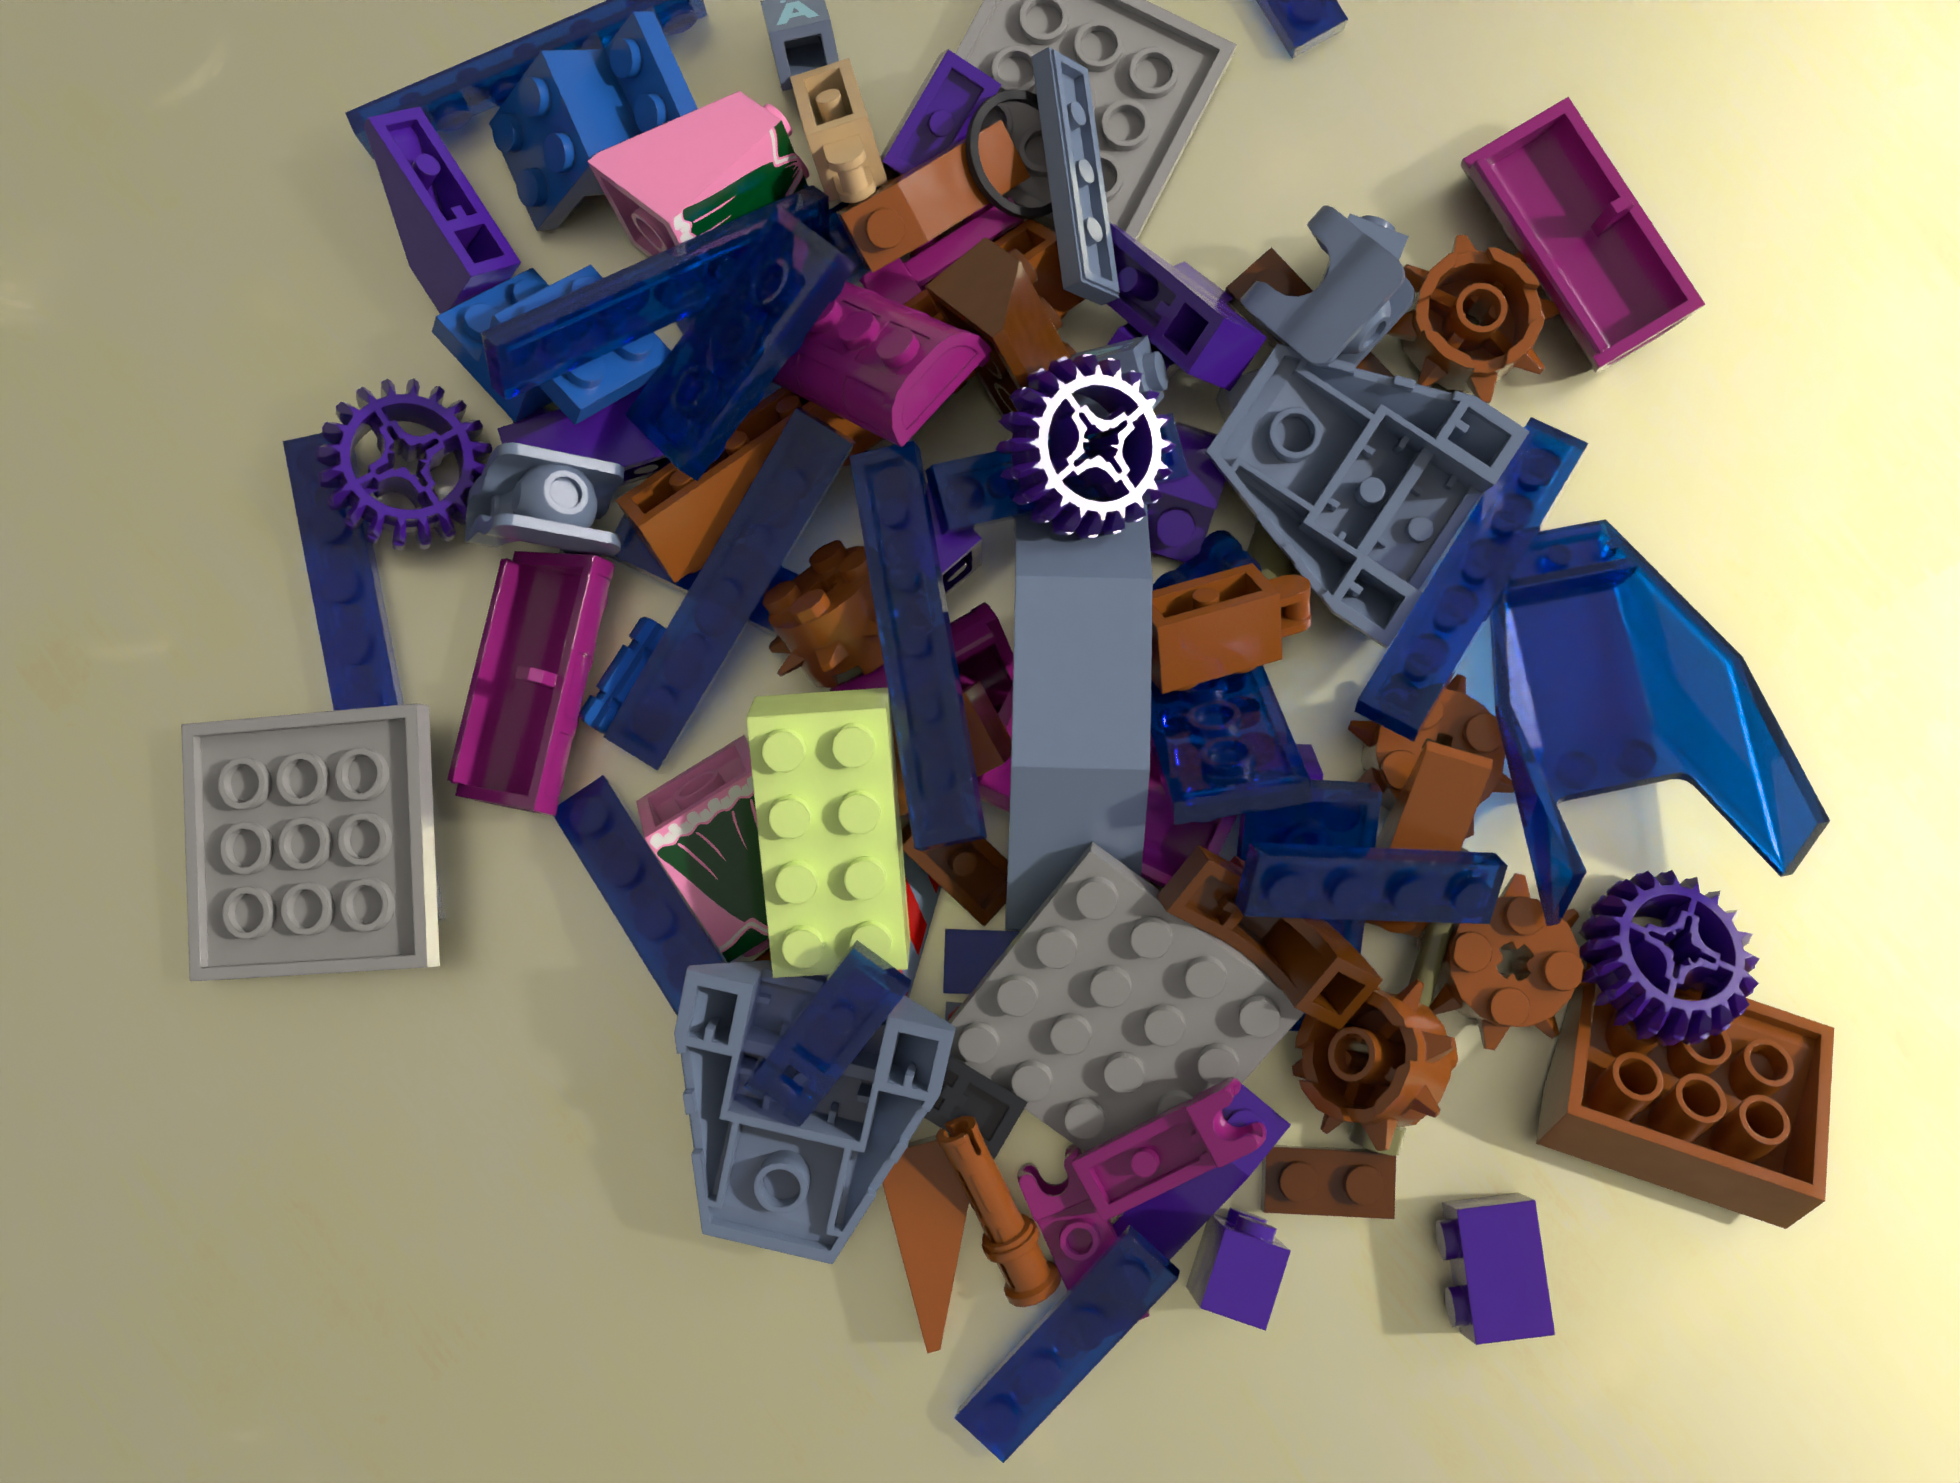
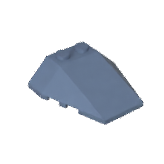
M1277 344L1205 454L1299 573L1310 581L1311 588L1330 612L1384 648H1388L1424 594L1419 589L1481 494L1496 484L1530 431L1474 395L1459 391L1450 393L1419 385L1413 379L1398 375L1394 377L1385 376L1356 368L1357 364L1335 359L1327 366L1317 367L1307 362L1291 347Z
M769 960L689 965L686 971L674 1036L677 1054H681L685 1083L683 1100L685 1115L689 1114L694 1147L691 1157L702 1234L833 1264L873 1202L876 1192L895 1163L897 1164L908 1147L909 1140L926 1113L930 1112L939 1098L956 1027L895 989L830 974L773 978L772 964Z

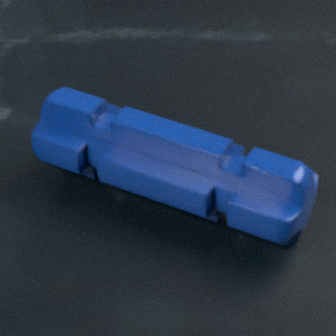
M642 617L639 619L629 634V637L632 639L629 646L622 645L596 685L600 689L596 697L590 695L579 711L581 721L600 733L607 734L611 731L621 715L617 712L621 704L628 705L652 668L653 663L650 661L654 654L659 656L670 640L669 631L651 618Z

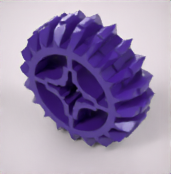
M1092 354L1076 356L1073 361L1071 358L1062 357L1051 361L1048 370L1041 368L1031 372L1026 378L1028 388L1023 387L1012 393L1009 399L1018 412L1004 414L998 421L1005 429L1012 433V439L999 442L995 449L1004 455L1011 454L1013 466L1006 467L1000 477L1005 480H1019L1021 487L1016 491L1012 499L1013 502L1023 505L1034 501L1031 521L1042 524L1052 520L1053 533L1061 536L1070 535L1075 531L1081 539L1096 538L1101 532L1105 535L1120 533L1122 529H1125V522H1139L1146 516L1143 504L1156 503L1158 499L1163 497L1154 481L1167 479L1173 473L1170 468L1160 461L1161 454L1171 452L1176 444L1167 439L1161 440L1160 428L1165 427L1172 417L1165 414H1154L1151 407L1155 404L1160 393L1153 390L1139 392L1142 373L1132 370L1121 374L1120 360L1112 358L1098 363L1096 355ZM1072 394L1083 395L1096 401L1109 415L1102 418L1096 417L1087 405L1079 406ZM1097 433L1089 441L1083 438V436ZM1048 434L1051 441L1050 451L1048 450ZM1088 442L1089 451L1084 452L1083 443ZM1083 453L1089 456L1086 459L1075 461ZM1077 476L1085 487L1093 486L1100 499L1091 501L1082 498L1068 489L1062 480L1067 477Z
M415 378L408 381L405 394H396L395 385L389 379L381 382V398L376 399L371 391L365 387L356 391V400L360 410L349 403L340 402L336 406V415L342 424L325 422L322 427V436L331 444H325L316 448V460L330 466L318 473L319 486L328 489L338 488L327 498L329 509L334 511L352 506L344 518V526L348 530L358 528L365 520L371 523L367 532V541L371 544H376L380 540L383 530L393 532L392 546L395 550L404 549L406 534H415L420 549L430 548V529L433 528L445 541L448 542L454 539L456 531L451 518L466 526L469 490L482 475L486 464L480 462L488 459L492 453L490 443L473 441L482 433L483 425L480 420H469L460 423L467 407L463 400L453 402L448 408L443 407L442 401L445 391L441 386H436L431 390L429 399L418 396L420 386ZM397 422L417 423L434 432L424 436H413L405 432ZM372 430L377 437V448L382 456L368 466L367 474L356 479L350 459L358 442ZM453 452L459 467V480L454 489L440 501L434 492L436 483L432 479L430 472L442 464L444 456ZM396 454L397 456L401 455L407 463L418 460L416 476L415 474L411 475L405 467L394 470ZM388 493H399L406 496L415 508L421 507V509L393 508L377 501L370 495L374 494L378 498Z
M1673 870L1661 872L1656 877L1649 871L1636 874L1630 880L1626 879L1616 882L1606 891V895H1602L1591 905V909L1588 911L1591 917L1583 922L1578 932L1587 941L1579 948L1580 959L1592 965L1584 973L1581 982L1598 984L1602 992L1597 996L1594 1006H1604L1610 1003L1617 1010L1614 1026H1624L1633 1021L1635 1023L1637 1040L1649 1039L1656 1034L1662 1047L1666 1045L1673 1046L1681 1040L1686 1045L1698 1044L1710 1035L1717 1036L1730 1027V1023L1741 1016L1750 1005L1746 997L1753 993L1754 988L1759 983L1749 972L1755 969V965L1760 958L1748 953L1743 947L1749 944L1754 933L1737 930L1733 922L1736 921L1740 910L1725 912L1718 905L1720 891L1708 892L1706 895L1700 893L1697 877L1686 878L1679 883ZM1645 916L1660 919L1661 924L1658 927L1649 923L1642 927L1631 921L1633 917ZM1677 988L1683 991L1693 988L1702 992L1699 1001H1687L1674 998V993Z

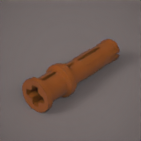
M961 1116L947 1122L945 1126L952 1137L948 1136L945 1129H939L936 1139L945 1155H947L955 1175L984 1231L982 1249L988 1260L997 1263L1006 1282L1003 1290L1009 1303L1015 1307H1028L1046 1300L1059 1287L1061 1275L1056 1264L1046 1260L1037 1242L1040 1232L1035 1221L1029 1218V1216L1020 1213L1017 1209L1011 1193L984 1142L975 1118L972 1116Z

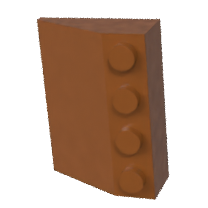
M1582 960L1584 969L1588 970L1592 967L1591 964ZM1592 983L1590 985L1578 986L1574 989L1544 1086L1536 1144L1787 1229L1825 1202L1834 1027L1746 998L1750 1005L1746 1008L1745 1012L1734 1019L1727 1030L1717 1036L1710 1035L1698 1044L1686 1045L1681 1040L1673 1046L1666 1045L1662 1047L1656 1034L1649 1039L1637 1040L1635 1023L1633 1021L1624 1026H1614L1617 1010L1610 1003L1604 1006H1594L1597 996L1602 992L1598 984ZM1677 988L1674 998L1699 1001L1702 992L1693 988H1689L1686 991Z

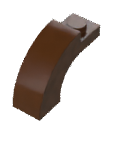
M1198 845L1156 896L1166 912L1223 940L1255 963L1277 984L1294 1008L1339 1030L1342 1029L1383 981L1366 959L1319 914L1278 882L1237 856H1234L1229 862Z

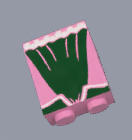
M740 91L600 151L587 161L630 242L709 303L816 206L806 181L809 177V171L801 158L794 152L789 139L792 135V128L789 122L773 105L767 103L762 107Z
M745 735L636 801L645 840L728 963L741 955L744 957L754 956L769 946L749 742Z

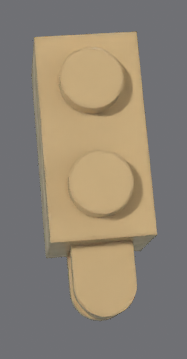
M847 58L791 76L790 79L805 136L827 202L840 199L845 203H856L869 198L875 192L876 187L887 184L888 181L850 59Z

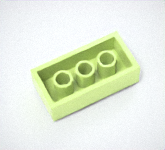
M890 687L755 696L746 719L773 978L908 969L910 930Z

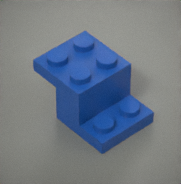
M633 11L605 49L540 51L491 119L489 125L492 129L494 142L502 152L515 181L520 201L526 206L536 231L558 229L584 196L605 195L587 162L596 153L698 108L654 11Z
M591 264L550 286L532 267L437 315L432 328V333L515 423L554 402L571 422L576 425L668 372L676 356Z

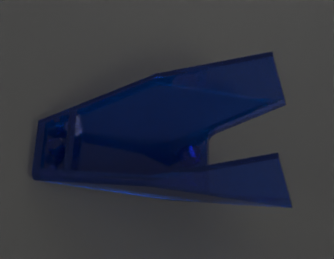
M1606 519L1490 540L1486 547L1495 714L1546 926L1557 925L1561 922L1587 873L1557 806L1559 803L1671 779H1681L1692 784L1780 877L1793 875L1829 824L1830 819L1743 656Z

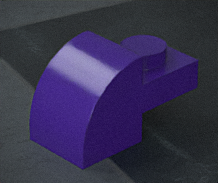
M1176 421L1170 439L1176 446L1171 452L1165 454L1163 461L1173 473L1167 479L1157 481L1156 485L1163 497L1158 499L1156 503L1150 504L1147 511L1150 552L1196 566L1226 480L1205 454L1217 434Z

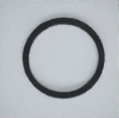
M1006 90L984 101L974 112L966 134V158L974 182L992 205L1016 218L1036 219L1052 213V203L1049 202L1042 207L1028 208L1010 202L990 183L980 161L978 149L980 128L984 118L994 106L1012 101L1027 104L1039 111L1037 94L1024 90Z

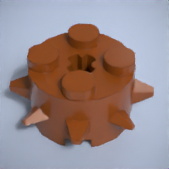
M1466 234L1457 235L1452 252L1431 268L1430 271L1409 264L1403 267L1405 278L1410 281L1415 290V301L1388 331L1387 335L1401 339L1403 351L1409 355L1410 361L1421 372L1417 382L1419 385L1428 387L1435 382L1447 389L1462 393H1473L1474 396L1482 401L1490 403L1495 384L1514 367L1539 375L1545 369V366L1532 347L1540 334L1544 322L1557 316L1560 312L1554 302L1539 298L1537 289L1540 286L1538 279L1526 266V260L1520 251L1514 255L1493 247H1488L1485 252L1477 251ZM1469 314L1479 321L1478 324H1472L1468 321L1466 315Z
M834 540L818 548L809 558L811 565L793 580L777 584L765 594L762 604L769 612L768 622L778 634L770 643L769 649L772 653L790 654L777 672L780 677L801 667L816 687L833 688L839 686L835 675L845 673L856 666H859L865 675L873 672L892 658L913 634L906 622L909 618L918 616V611L911 600L921 591L922 585L919 581H898L908 565L902 561L889 568L879 552L871 546H853L846 549L840 540Z
M1457 674L1445 689L1435 688L1420 692L1401 675H1397L1390 679L1391 708L1378 716L1375 721L1351 720L1348 730L1364 743L1361 764L1363 770L1366 769V772L1349 788L1353 796L1377 795L1376 799L1389 811L1392 810L1427 740L1493 759L1492 771L1478 806L1488 799L1492 792L1513 793L1516 784L1503 773L1506 754L1504 738L1505 734L1514 724L1510 717H1496L1490 714L1483 704L1466 694V677ZM1474 817L1465 839L1474 835Z
M1514 873L1500 897L1478 900L1464 890L1437 980L1440 992L1429 1008L1435 1015L1457 1010L1461 1015L1477 1020L1484 1049L1495 1051L1510 1027H1530L1533 1025L1551 1039L1557 1037L1560 1033L1555 1014L1571 999L1576 987L1592 984L1581 982L1587 970L1583 968L1584 965L1580 959L1579 947L1571 931V928L1580 917L1578 912L1573 908L1556 913L1550 906L1541 903L1538 899L1531 898L1526 876ZM1422 938L1417 939V950H1419ZM1500 948L1501 950H1510L1513 954L1514 961L1511 963L1513 968L1511 973H1499L1496 967L1503 961Z
M1416 979L1398 994L1381 991L1378 986L1341 1030L1305 1014L1295 1042V1048L1302 1049V1058L1292 1065L1293 1076L1306 1079V1081L1299 1080L1302 1091L1314 1107L1324 1113L1320 1128L1322 1132L1328 1134L1344 1121L1361 1123L1377 1151L1389 1150L1396 1127L1416 1125L1426 1115L1435 1118L1440 1114L1441 1109L1438 1103L1441 1101L1448 1085L1451 1071L1456 1067L1458 1055L1455 1038L1447 1036L1445 1027L1428 1006L1420 1003L1424 988L1422 981Z

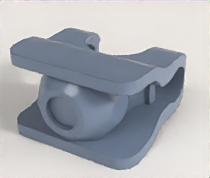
M1324 205L1307 223L1321 249L1330 258L1328 274L1322 284L1311 293L1297 297L1286 296L1274 290L1267 283L1256 281L1240 298V301L1249 314L1281 344L1294 349L1310 364L1322 367L1338 359L1357 364V367L1413 305L1415 290L1410 281L1405 278V270L1394 255L1362 232L1336 209Z
M520 443L500 444L493 450L482 475L469 490L465 542L497 548L506 543L522 541L560 548L559 553L613 557L620 552L621 536L613 532L592 529L591 527L595 519H601L607 513L615 491L624 481V467L613 462Z

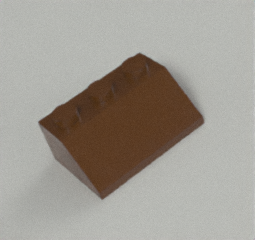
M985 237L925 287L947 324L980 336L992 349L989 353V361L983 367L977 366L974 371L1002 417L1010 412H1018L1009 397L1017 389L1028 388L1026 378L1031 372L1041 368L1048 370L1051 361L1062 357L1070 359L1076 352L1069 344L1061 340L1057 332L1063 326L1057 312L1043 297L1038 296L1032 284L1038 280V276L1031 263L1017 249L1013 248L1010 252H1007ZM1048 434V450L1050 451L1051 441Z

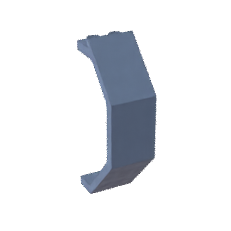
M1077 476L1067 477L1062 480L1064 485L1078 496L1091 501L1100 499L1093 486L1085 487ZM1016 479L1017 491L1021 487V484L1018 479ZM1034 501L1023 505H1018L1016 502L1014 504L1015 606L1005 930H1022L1092 842L1141 876L1150 774L1153 591L1147 505L1145 504L1143 505L1146 516L1139 522H1125V529H1122L1120 533L1105 535L1101 532L1096 538L1081 539L1075 531L1070 535L1063 536L1053 533L1052 520L1042 524L1031 521Z

